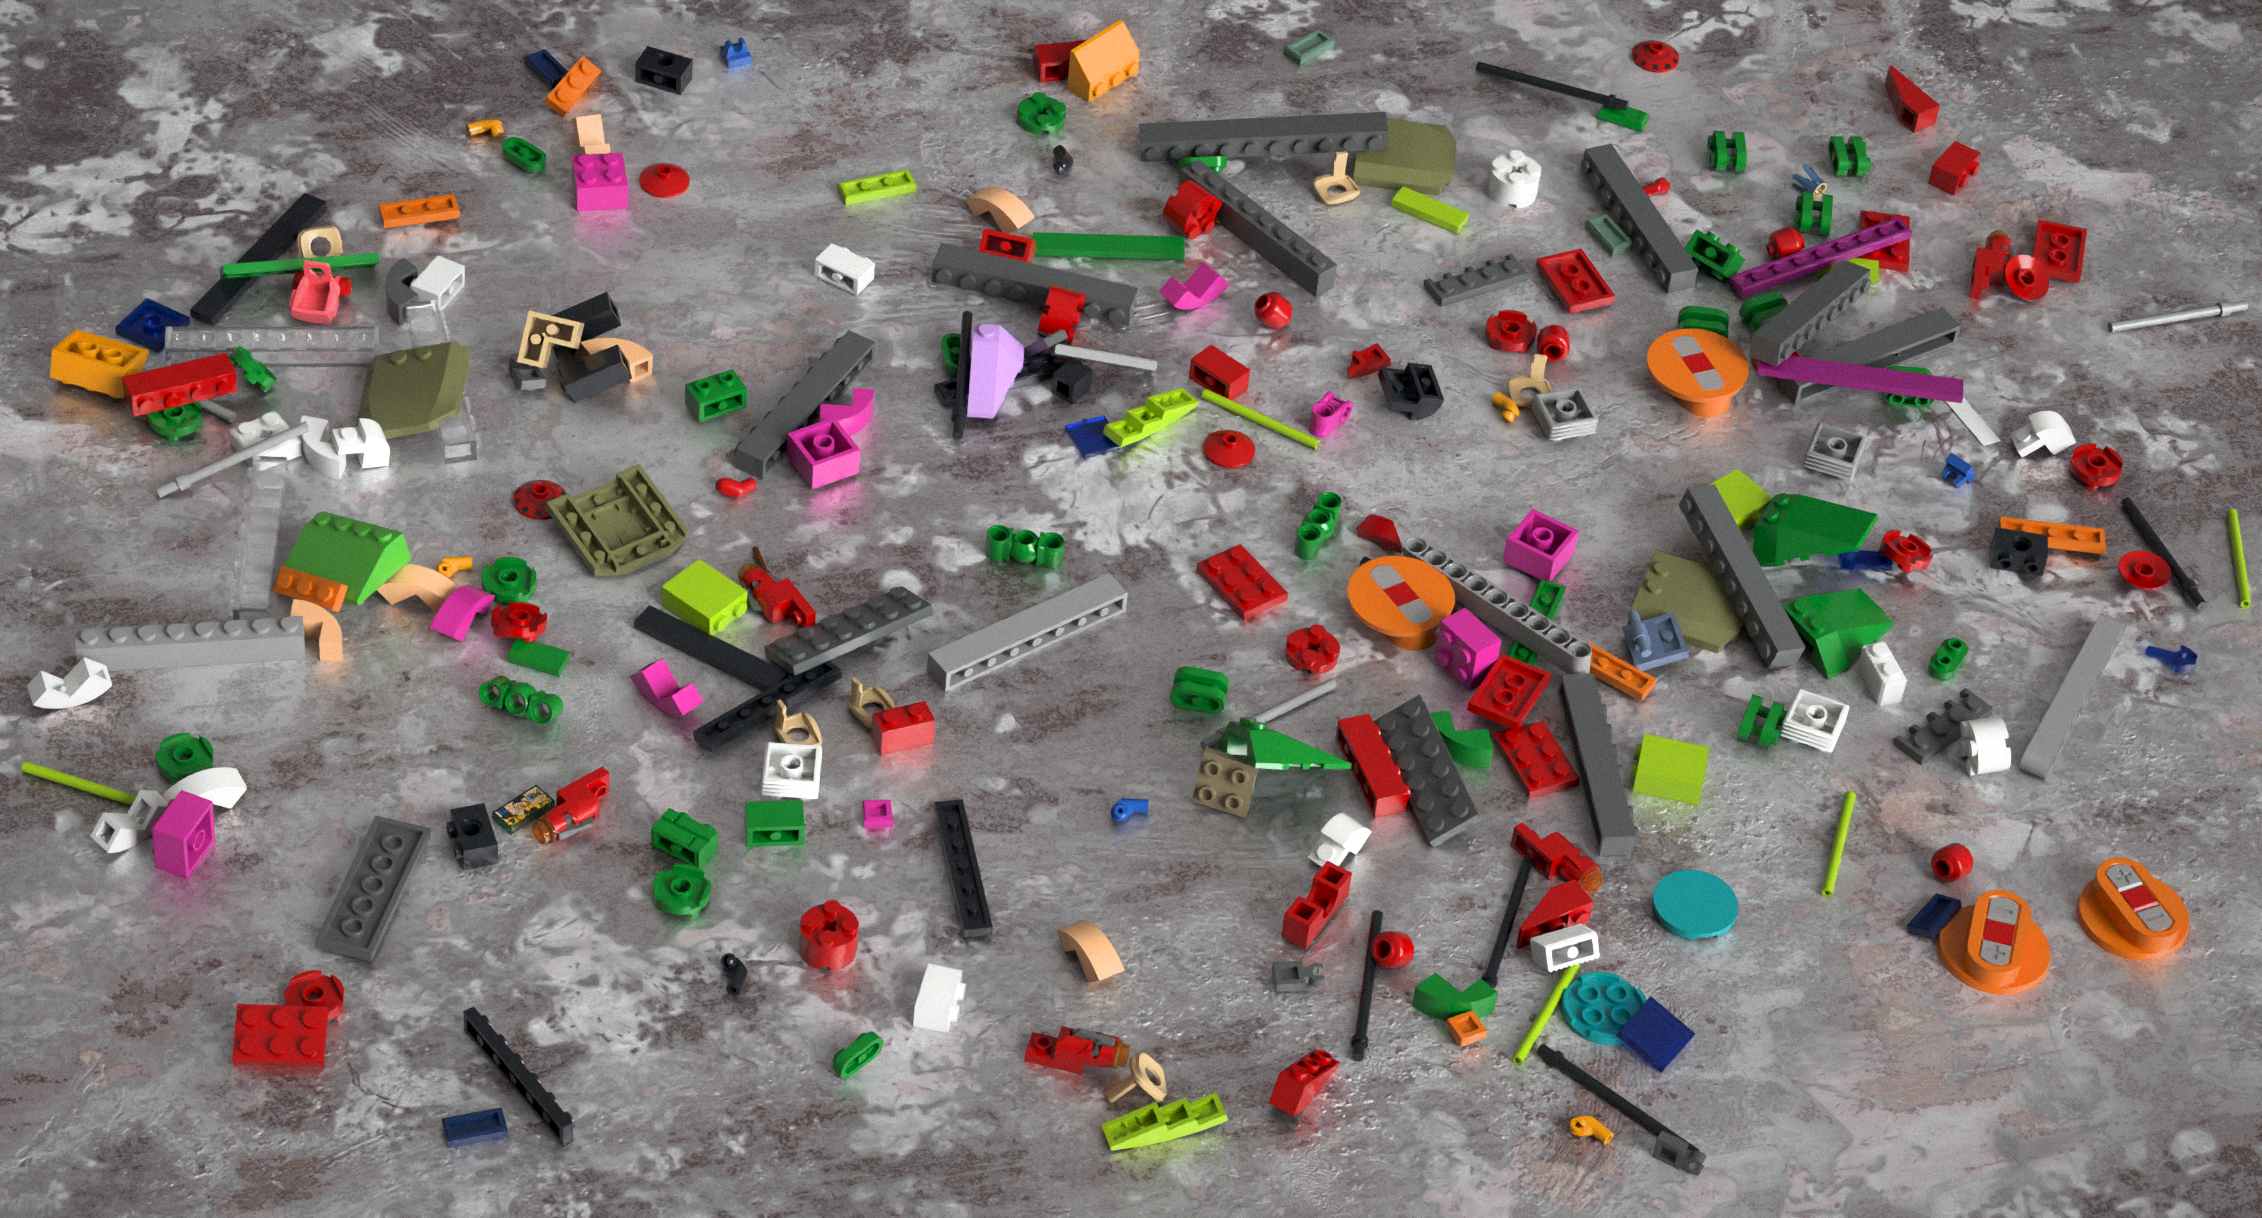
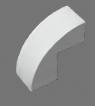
M302 415L300 423L306 421L310 429L309 432L301 435V448L305 460L319 473L340 480L346 467V454L338 455L334 444L328 443V420Z
M83 657L64 679L40 671L27 687L34 706L62 709L78 706L97 698L112 686V682L106 665Z
M217 767L202 770L185 777L169 788L162 797L169 802L171 799H175L179 792L183 790L211 800L215 805L231 809L246 791L247 787L237 769Z
M140 790L127 814L103 812L90 837L107 853L129 849L151 835V827L154 821L161 818L169 802L156 791Z

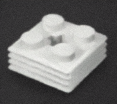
M269 412L264 414L263 417L250 422H243L238 427L230 429V443L236 451H239L290 427L277 412ZM297 436L245 461L255 473H259L302 455V445L300 444L302 441Z
M1797 689L1784 718L1780 735L1792 742H1801L1813 746L1818 751L1832 752L1847 719L1849 705Z
M767 742L765 745L761 794L775 798L782 796L796 797L803 800L817 799L822 747Z

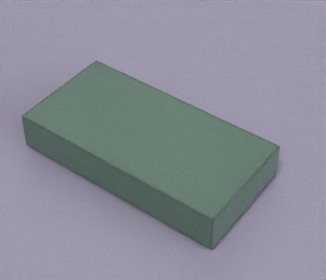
M1317 29L1285 46L1283 54L1301 66L1334 48L1335 40Z
M1607 214L1586 220L1585 228L1612 257L1633 250L1634 243Z

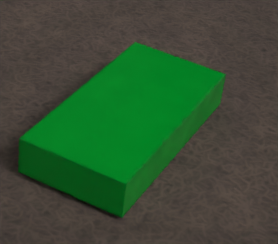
M521 638L516 639L507 655V662L558 677L570 659L569 651L535 641L525 642Z

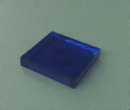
M146 298L115 327V331L119 336L160 353L190 325V317Z
M1650 996L1619 1030L1616 1036L1662 1073L1696 1033Z

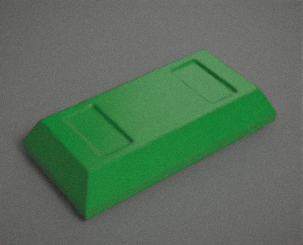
M1602 105L1596 118L1642 132L1650 116L1646 112L1628 107L1627 110H1622L1614 107L1609 109L1606 108V105Z

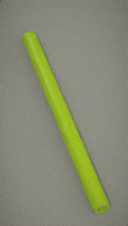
M1205 389L1202 393L1201 398L1316 450L1319 446L1320 440L1208 389Z
M2229 509L2227 511V520L2240 605L2243 608L2251 606L2238 515L2236 509Z
M24 761L21 767V771L130 806H132L137 797L134 794L28 761Z
M1847 791L1844 795L1821 891L1824 897H1831L1833 894L1856 794L1852 791Z
M1579 963L1578 965L1573 964L1572 967L1569 965L1565 968L1512 1056V1061L1515 1064L1521 1065L1562 998L1564 990L1569 986L1580 968Z

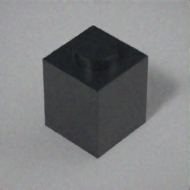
M1070 358L1053 373L1051 393L1073 404L1091 388L1092 369Z

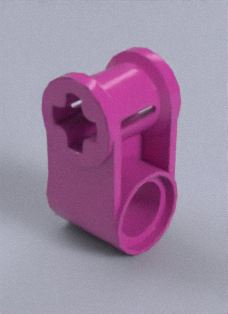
M1328 391L1312 407L1309 423L1310 433L1317 437L1329 436L1341 423L1348 419L1353 409V402L1348 400L1345 402L1336 397L1332 391Z

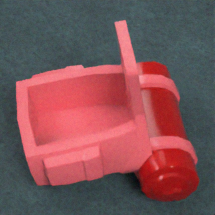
M304 260V271H297L292 281L294 290L291 294L289 311L292 318L301 321L330 323L332 318H335L339 307L338 298H348L352 292L351 279L341 275L332 276L330 264ZM311 268H319L324 273L316 274Z

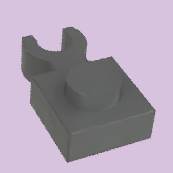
M513 358L510 359L509 371L512 372L511 378L520 390L533 391L545 388L546 378L538 367H530L528 364L517 363Z
M1302 961L1273 962L1272 974L1276 992L1305 991L1306 984L1313 987L1324 986L1325 975L1317 976L1322 974L1323 964L1313 963L1308 967H1303Z
M1661 1131L1657 1137L1652 1157L1678 1170L1681 1166H1684L1690 1173L1699 1176L1704 1168L1702 1164L1707 1156L1700 1151L1689 1150V1143Z

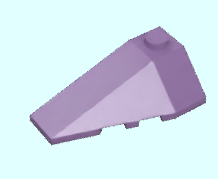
M974 323L967 417L993 419L1002 405L1008 389L1013 386L1016 375L1023 368L1024 346L1000 325Z

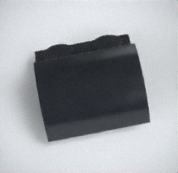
M1408 362L1405 370L1380 368L1378 378L1390 410L1407 412L1410 420H1420L1431 416L1442 406L1444 398L1432 365Z

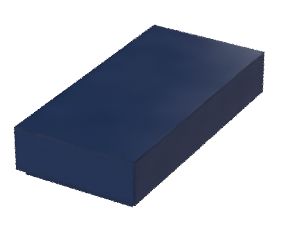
M545 49L524 57V64L551 91L568 73Z
M1936 893L1907 924L1908 933L1933 940L1962 908L1961 900Z
M502 1107L442 1118V1128L448 1148L508 1137V1129Z

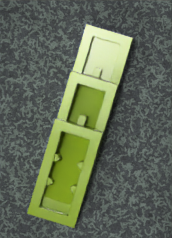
M1182 388L1147 397L1144 406L1127 410L1123 420L1106 424L1103 434L1118 446H1126L1140 441L1179 420L1197 407L1199 401Z
M1214 1092L1190 1103L1187 1097L1160 1108L1157 1102H1154L1103 1123L1101 1127L1112 1151L1173 1140L1228 1121V1118L1217 1092Z

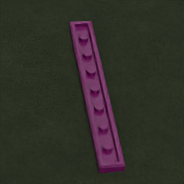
M1897 217L1728 277V284L1743 298L1839 264L1843 260L1847 261L1911 238L1912 231Z
M1790 356L1777 367L1760 360L1757 363V375L1956 403H1962L1963 379Z

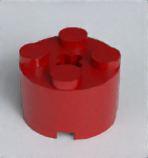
M1186 181L1176 188L1179 192L1175 197L1171 195L1168 198L1163 210V219L1167 221L1166 223L1188 239L1193 240L1201 234H1209L1215 226L1214 219L1222 205V201L1194 181Z
M1051 285L1037 333L1049 336L1062 329L1065 330L1068 336L1063 341L1072 344L1076 329L1072 328V325L1078 326L1081 311H1077V308H1083L1086 294Z
M828 900L824 904L810 908L801 916L799 947L802 959L808 965L817 969L823 966L830 967V970H839L852 963L858 948L859 922L852 911L841 906L836 900Z

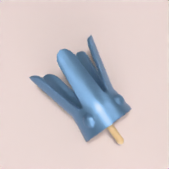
M1803 164V169L1811 180L1803 178L1798 174H1793V178L1804 187L1795 183L1792 185L1813 193V198H1818L1825 194L1827 183L1816 175L1811 166L1809 168L1806 164Z

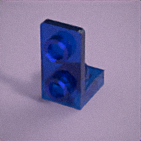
M1858 549L1837 554L1841 568L1848 570H1873L1876 572L1893 571V561L1882 556L1878 551Z

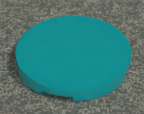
M1681 870L1668 874L1657 884L1652 899V905L1659 918V923L1671 933L1690 940L1713 936L1718 938L1724 935L1734 925L1738 912L1737 897L1730 886L1717 876L1699 870Z
M1609 972L1586 973L1578 976V979L1564 990L1561 1000V1014L1567 1026L1575 1034L1587 1041L1602 1045L1626 1043L1637 1037L1646 1025L1649 1007L1644 993L1640 988H1635L1630 983L1620 979V975Z

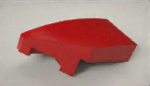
M1378 343L1360 352L1353 350L1350 367L1347 368V376L1355 378L1375 373L1381 367L1387 368L1391 366V359Z
M1370 514L1356 528L1358 537L1380 541L1382 550L1397 553L1403 552L1402 544L1392 520Z

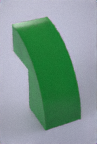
M1450 711L1430 712L1454 762L1474 768H1490L1494 748L1488 729L1455 731Z
M1435 972L1415 987L1412 1006L1424 1014L1446 1021L1448 1018L1471 1010L1474 1011L1478 1018H1481L1494 1011L1498 992L1485 981L1479 979L1460 993Z

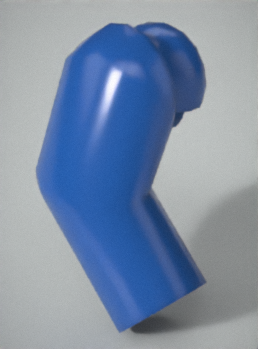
M1122 798L1111 808L1110 813L1114 820L1124 821L1133 813H1148L1149 802L1148 799Z

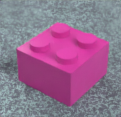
M623 153L572 155V183L577 212L628 208V182Z
M835 417L787 434V458L811 489L859 473L860 449Z
M1532 509L1508 536L1503 562L1538 579L1551 582L1575 554L1579 531Z
M1463 608L1440 621L1434 659L1458 683H1461L1466 689L1471 691L1481 685L1498 660L1501 639L1468 609Z
M181 790L175 799L169 801L164 814L160 819H156L151 827L154 844L152 852L155 856V867L157 869L184 879L189 877L215 841L213 802L211 800Z

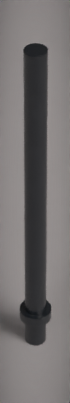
M1479 61L1476 65V71L1603 104L1609 109L1614 107L1627 110L1629 101L1618 99L1613 94L1607 96Z
M1529 857L1522 859L1486 973H1483L1481 979L1492 988L1497 986L1498 970L1533 865V860Z
M1379 910L1373 911L1371 915L1355 1035L1351 1038V1046L1353 1047L1352 1059L1355 1061H1362L1364 1059V1051L1369 1044L1367 1029L1376 971V962L1372 957L1371 947L1373 940L1381 933L1383 913Z
M1544 1043L1537 1049V1054L1548 1060L1551 1067L1555 1068L1557 1066L1659 1136L1661 1131H1664L1689 1143L1564 1058V1053L1561 1051L1555 1052ZM1689 1143V1150L1700 1151V1149Z

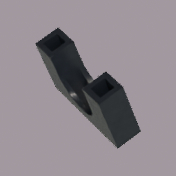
M607 292L551 315L584 323L580 342L593 339L621 326L618 308ZM558 344L553 345L554 353L559 359L556 367L562 377V380L559 381L561 389L565 395L569 394L575 403L632 379L629 361L618 344L587 357H578L580 345L579 349Z

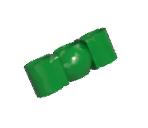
M1333 492L1322 493L1318 498V503L1314 504L1313 510L1304 516L1301 526L1297 530L1294 549L1296 556L1300 559L1312 560L1316 558L1319 549L1323 546V542L1333 535L1335 526L1339 522L1342 504L1341 497Z
M994 525L987 530L985 553L991 560H1005L1009 562L1011 556L1018 563L1028 564L1036 560L1037 566L1042 565L1046 568H1057L1063 562L1064 538L1058 533L1049 532L1045 534L1040 532V537H1038L1030 530H1020L1013 534L1014 528H1007L1002 525Z
M502 675L495 676L486 681L479 688L480 700L487 706H496L498 709L506 708L514 717H526V719H532L537 724H547L559 717L564 709L561 698L556 694H546L543 690L537 692L528 683H517V681L510 680ZM493 686L498 689L499 696L495 694ZM518 695L523 698L524 705L519 701ZM543 704L547 705L550 714L546 713Z

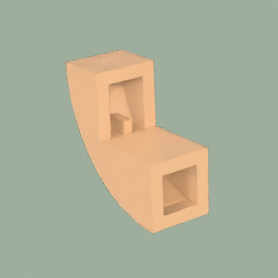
M601 114L572 118L580 155L611 153L609 143L605 144Z
M985 187L965 200L975 217L989 210L1003 233L1009 234L1035 218L1019 198L999 187Z
M607 337L580 342V357L591 356L618 344L629 361L632 379L628 380L629 383L652 375L653 355L644 347L634 342Z
M406 564L381 585L377 591L391 605L417 594L435 612L440 609L445 600L456 590L457 585L446 576L432 569Z
M293 599L290 617L303 616L304 639L319 640L320 661L343 662L342 632L335 617L321 606L308 601Z
M1080 920L1056 930L1064 952L1076 950L1088 983L1100 981L1124 971L1112 944L1093 923Z

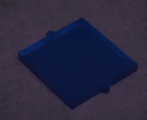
M1105 415L1088 420L1084 418L1080 422L1065 425L1066 432L1084 459L1101 454L1106 455L1108 452L1124 448V446H1118L1103 434L1105 425L1109 424Z

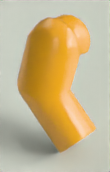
M484 119L466 124V132L469 136L491 131V135L497 137L504 133V128L502 127L503 123L499 119Z
M1500 392L1495 393L1491 402L1503 409L1501 417L1508 423H1512L1515 417H1518L1520 414L1516 403Z
M472 556L445 557L437 565L435 571L449 579L458 570H472Z
M1576 1116L1569 1122L1572 1134L1576 1136H1594L1604 1145L1608 1144L1614 1136L1611 1130L1592 1116Z

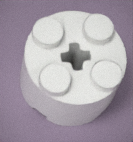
M1513 150L1510 154L1497 157L1492 162L1488 185L1489 196L1494 202L1508 207V204H1514L1516 208L1531 205L1536 199L1541 166L1533 159L1525 156L1520 150Z
M1987 717L1960 722L1963 740L1959 741V751L1961 757L1967 756L1966 768L1969 776L1999 772L2010 768L2011 751L2010 747L2006 748L2005 739L2009 737L2001 717Z

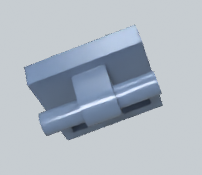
M1634 610L1628 613L1630 624L1622 626V630L1636 668L1644 671L1689 658L1688 650L1674 612L1641 621L1637 611Z

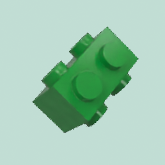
M1696 229L1684 248L1692 256L1693 262L1701 268L1704 265L1712 268L1709 273L1721 280L1724 277L1728 278L1737 274L1746 260L1739 255L1741 250L1730 243H1727L1726 246L1719 243L1721 238L1710 231L1704 234Z
M731 369L685 384V404L696 420L701 423L746 408L747 388L735 371Z

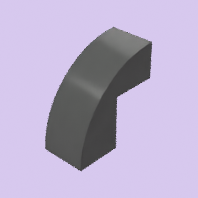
M405 258L397 261L391 267L386 277L387 310L391 318L399 326L419 314V295L410 289L411 282L417 278V267Z

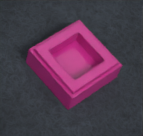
M890 799L862 800L864 828L893 827Z

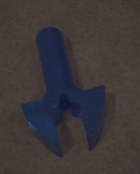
M2150 645L2145 649L2146 656L2172 662L2176 666L2175 672L2177 673L2191 672L2195 669L2198 655L2186 646L2181 645L2180 650L2177 652Z

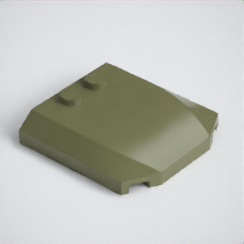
M1387 118L1388 150L1357 151L1353 175L1354 183L1356 185L1400 190L1404 186L1418 193L1438 196L1442 188L1452 182L1457 143L1447 126Z
M450 341L377 355L368 367L355 427H358L359 418L371 419L381 426L385 438L390 439L429 432L440 427L439 422L449 416L453 420L458 418L471 357L468 347Z
M640 464L616 473L615 481L572 498V495L567 493L546 502L547 512L594 576H625L672 556L688 536L687 527Z
M1659 549L1655 550L1631 611H1637L1641 621L1674 612L1685 644L1717 654L1722 651V647L1727 643L1732 644L1737 641L1744 623L1737 614L1736 608L1730 597L1726 594L1725 588L1719 577L1715 574L1713 567Z

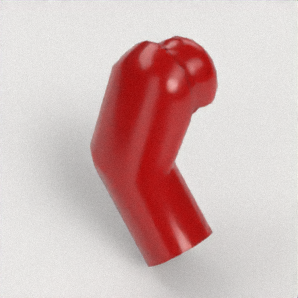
M1661 177L1653 183L1642 186L1648 197L1665 195L1670 189V183Z
M725 477L717 480L715 488L721 494L737 499L755 490L757 483L752 477L741 482Z

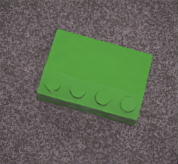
M322 511L304 526L283 566L348 586L343 602L360 605L411 560V556L403 532Z

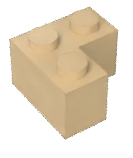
M528 311L517 362L547 369L553 343L579 349L584 323Z

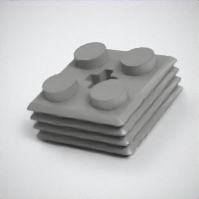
M1580 387L1533 395V406L1531 408L1548 440L1561 441L1564 438L1584 437L1588 434L1596 433L1599 420Z
M1818 423L1806 451L1803 466L1810 468L1811 471L1816 473L1823 472L1833 475L1839 480L1852 481L1865 451L1868 438L1830 425Z

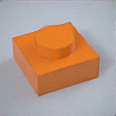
M1473 1010L1447 1019L1446 1027L1460 1047L1486 1038L1487 1030Z

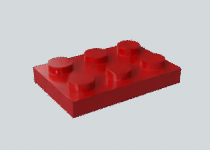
M1861 210L1859 215V231L1897 217L1910 229V217ZM1910 238L1858 256V258L1878 260L1879 268L1908 272L1910 265Z
M2038 219L2032 257L2045 267L2050 278L2079 283L2087 229Z
M1582 248L1537 258V269L1569 314L1614 304V293Z
M1241 544L1197 563L1196 571L1243 620L1287 601L1288 592Z
M1501 654L1468 702L1467 710L1517 731L1550 683L1552 674Z
M1544 721L1521 726L1517 731L1509 729L1494 733V744L1528 799L1579 786L1580 777Z
M237 1004L232 1057L233 1065L325 1067L328 1007Z

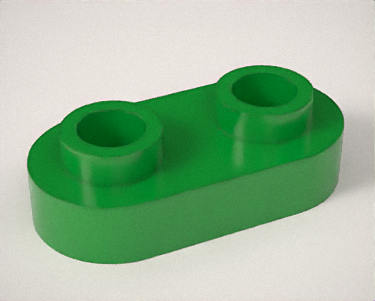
M511 137L502 143L503 157L531 173H537L546 167V154L529 142L518 137Z
M1226 156L1178 159V169H1182L1197 160L1202 161L1216 173L1223 172L1222 168L1227 167Z
M950 333L941 339V353L946 371L957 376L961 335ZM969 354L968 372H969L970 369H971V356H970V354Z
M1957 638L1944 640L1930 659L1928 666L1929 674L1937 680L1946 681L1952 679L1966 660L1968 653L1967 645Z
M873 1031L862 1033L853 1044L846 1049L839 1050L833 1058V1071L843 1079L850 1077L879 1054L883 1047V1039Z

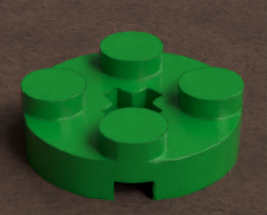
M1035 92L1032 97L1024 99L1018 105V123L1027 132L1040 134L1041 131L1049 130L1048 134H1053L1061 130L1065 125L1066 105L1054 98L1047 97L1045 93Z
M238 345L228 356L231 363L237 368L241 367L244 370L242 375L252 384L256 383L267 393L277 382L276 377L261 361L255 360L252 357L253 354Z
M199 402L148 413L149 426L156 433L165 436V439L176 441L180 437L189 435L202 427L201 405Z
M501 557L496 559L495 564L489 568L488 565L484 567L481 574V585L484 591L495 595L493 602L527 603L530 600V595L536 589L537 574L533 566L531 569L527 566V561L521 558ZM507 578H512V582H506Z
M190 733L174 734L165 738L160 743V749L155 754L156 766L160 774L168 778L170 783L174 785L189 775L213 768V747L202 736H199L198 739L190 737ZM185 755L189 759L181 760L180 756Z
M688 864L672 865V870L664 872V869L661 870L653 880V898L656 908L660 911L695 917L699 915L700 910L710 900V880L704 877V872L698 867ZM681 887L686 888V892H678L676 890H680Z

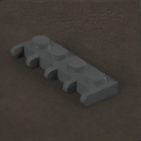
M1508 254L1505 256L1506 261L1495 263L1493 260L1486 261V267L1474 270L1472 266L1465 267L1464 274L1454 277L1451 273H1445L1443 275L1444 280L1433 282L1429 278L1424 280V286L1437 303L1443 307L1527 281L1528 272L1513 254Z
M1965 688L1960 691V697L1963 700L1956 703L1949 699L1944 703L1946 712L1940 716L1935 712L1929 713L1926 716L1929 724L1923 728L1916 724L1909 727V732L1912 736L1904 739L1898 735L1893 739V743L1897 748L1922 765L1962 736L1960 729L1961 721L1990 717L1993 707Z

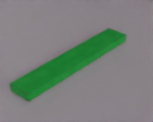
M1033 232L1032 239L1037 243L1034 256L1184 260L1185 256L1183 237Z
M378 253L223 264L219 269V273L222 279L296 274L297 271H304V260L330 264L331 271L374 268L379 263ZM311 268L314 272H323L319 268Z
M1540 579L1529 606L1553 621L1564 597L1566 586ZM1514 640L1508 653L1509 657L1531 666L1535 665L1538 654Z

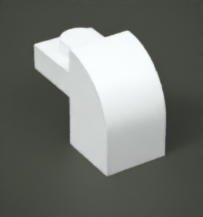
M2040 411L2029 415L2031 423L2010 434L2021 457L2028 455L2043 445H2046L2050 452L2055 455L2076 443L2069 425L2061 415L2053 411Z
M359 418L358 427L332 429L331 439L338 455L356 453L362 468L388 466L390 448L383 430L377 422L371 419Z
M1339 813L1331 818L1320 832L1323 833V836L1308 858L1321 867L1326 861L1339 866L1349 851L1357 855L1372 831L1345 813Z

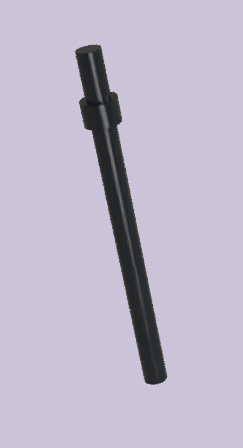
M970 311L962 313L955 407L952 409L951 421L953 422L952 436L955 439L963 437L964 423L967 421L965 404L973 316Z
M2131 498L2123 499L2121 504L2158 555L2167 562L2171 573L2180 584L2182 593L2185 597L2192 600L2198 610L2204 609L2207 603L2198 592L2199 587L2193 579L2187 577Z

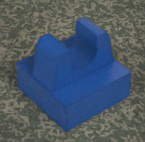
M742 37L739 38L738 43L732 44L730 40H727L724 46H720V56L728 69L751 64L752 56Z
M1953 453L1945 460L1946 466L1942 472L1943 480L1947 481L1950 476L1955 475L1957 476L1953 481L1955 488H1960L1965 482L1970 484L1975 477L1973 467Z

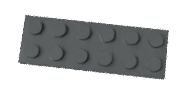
M903 586L895 587L881 596L869 598L865 603L849 607L844 612L833 617H826L817 624L801 628L796 633L787 637L776 639L773 643L764 646L765 655L795 676L933 615L932 605Z
M1420 694L1373 721L1380 728L1384 744H1388L1394 764L1397 763L1400 768L1403 782L1407 783L1410 788L1411 797L1409 801L1433 848L1482 820Z
M375 816L315 939V948L372 962L431 837V828Z

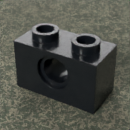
M647 46L635 63V82L681 95L692 80L693 59Z
M1995 527L1990 545V568L2042 576L2048 558V535Z
M481 803L450 809V821L446 822L447 834L449 839L454 838V856L456 860L461 859L463 869L468 870L498 864V843L485 804Z

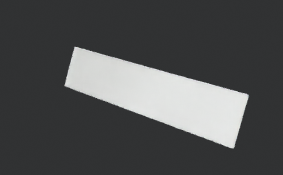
M1964 397L1962 403L1945 401L1983 446L2001 441Z

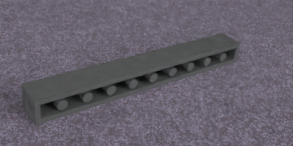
M1386 112L1139 124L1141 162L1169 161L1190 157L1226 156L1231 158L1388 150Z

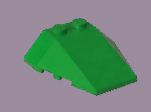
M1780 493L1773 497L1754 525L1753 554L1761 567H1777L1785 565V560L1800 557L1801 561H1806L1810 559L1809 555L1824 552L1825 556L1858 550L1878 520V516L1875 513L1800 494Z
M1861 588L1779 600L1795 629L1814 647L1810 663L1826 679L1849 670L1853 662L1861 656L1863 646L1873 642L1876 643L1894 624V621Z
M1240 717V722L1230 721L1217 747V750L1230 755H1246V764L1260 769L1289 770V766L1300 767V769H1310V766L1321 767V769H1351L1350 762L1266 727V723L1257 722V719Z

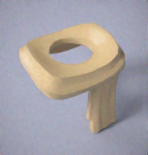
M1346 151L1335 153L1333 173L1319 176L1313 181L1314 191L1321 201L1327 205L1351 201L1360 194V189L1345 174L1348 157ZM1337 185L1343 187L1346 192L1332 196L1327 192V189L1330 186Z
M335 226L305 229L297 236L300 259L318 257L310 249V244L316 237H324L330 243V251L324 257L343 256L340 233Z
M1533 355L1531 375L1513 376L1508 380L1507 390L1509 397L1518 407L1533 406L1534 397L1524 398L1520 394L1524 388L1536 389L1540 394L1552 392L1549 382L1544 378L1547 361L1546 355Z
M853 677L851 696L847 700V706L867 728L872 729V716L862 708L863 705L875 702L880 704L884 710L897 707L892 698L883 689L873 686L862 691L863 684Z
M781 699L777 700V716L773 729L781 743L821 746V733L813 717L806 712L787 716L786 706ZM798 727L805 729L809 733V737L804 741L797 742L791 740L787 733L790 729Z
M1135 1053L1129 1061L1131 1076L1106 1093L1109 1102L1113 1103L1129 1090L1140 1085L1158 1104L1163 1103L1167 1095L1164 1071L1149 1055ZM1145 1068L1149 1069L1156 1077L1155 1084L1148 1078Z

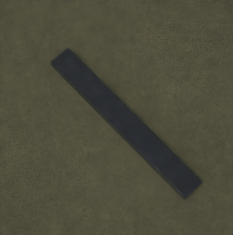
M304 193L236 263L277 260L297 239L298 234L307 229L327 208L326 201ZM260 276L220 278L190 309V316L213 325Z

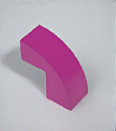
M1203 262L1184 285L1174 277H1171L1159 293L1174 307L1190 310L1211 302L1231 284L1216 270Z
M853 388L852 406L821 404L820 422L835 417L849 436L857 433L866 426L872 416L874 389Z
M463 585L445 600L429 628L463 642L476 612L487 615L495 595L472 585Z
M663 658L649 663L630 676L642 695L656 708L666 714L683 716L704 702L693 683L679 687Z

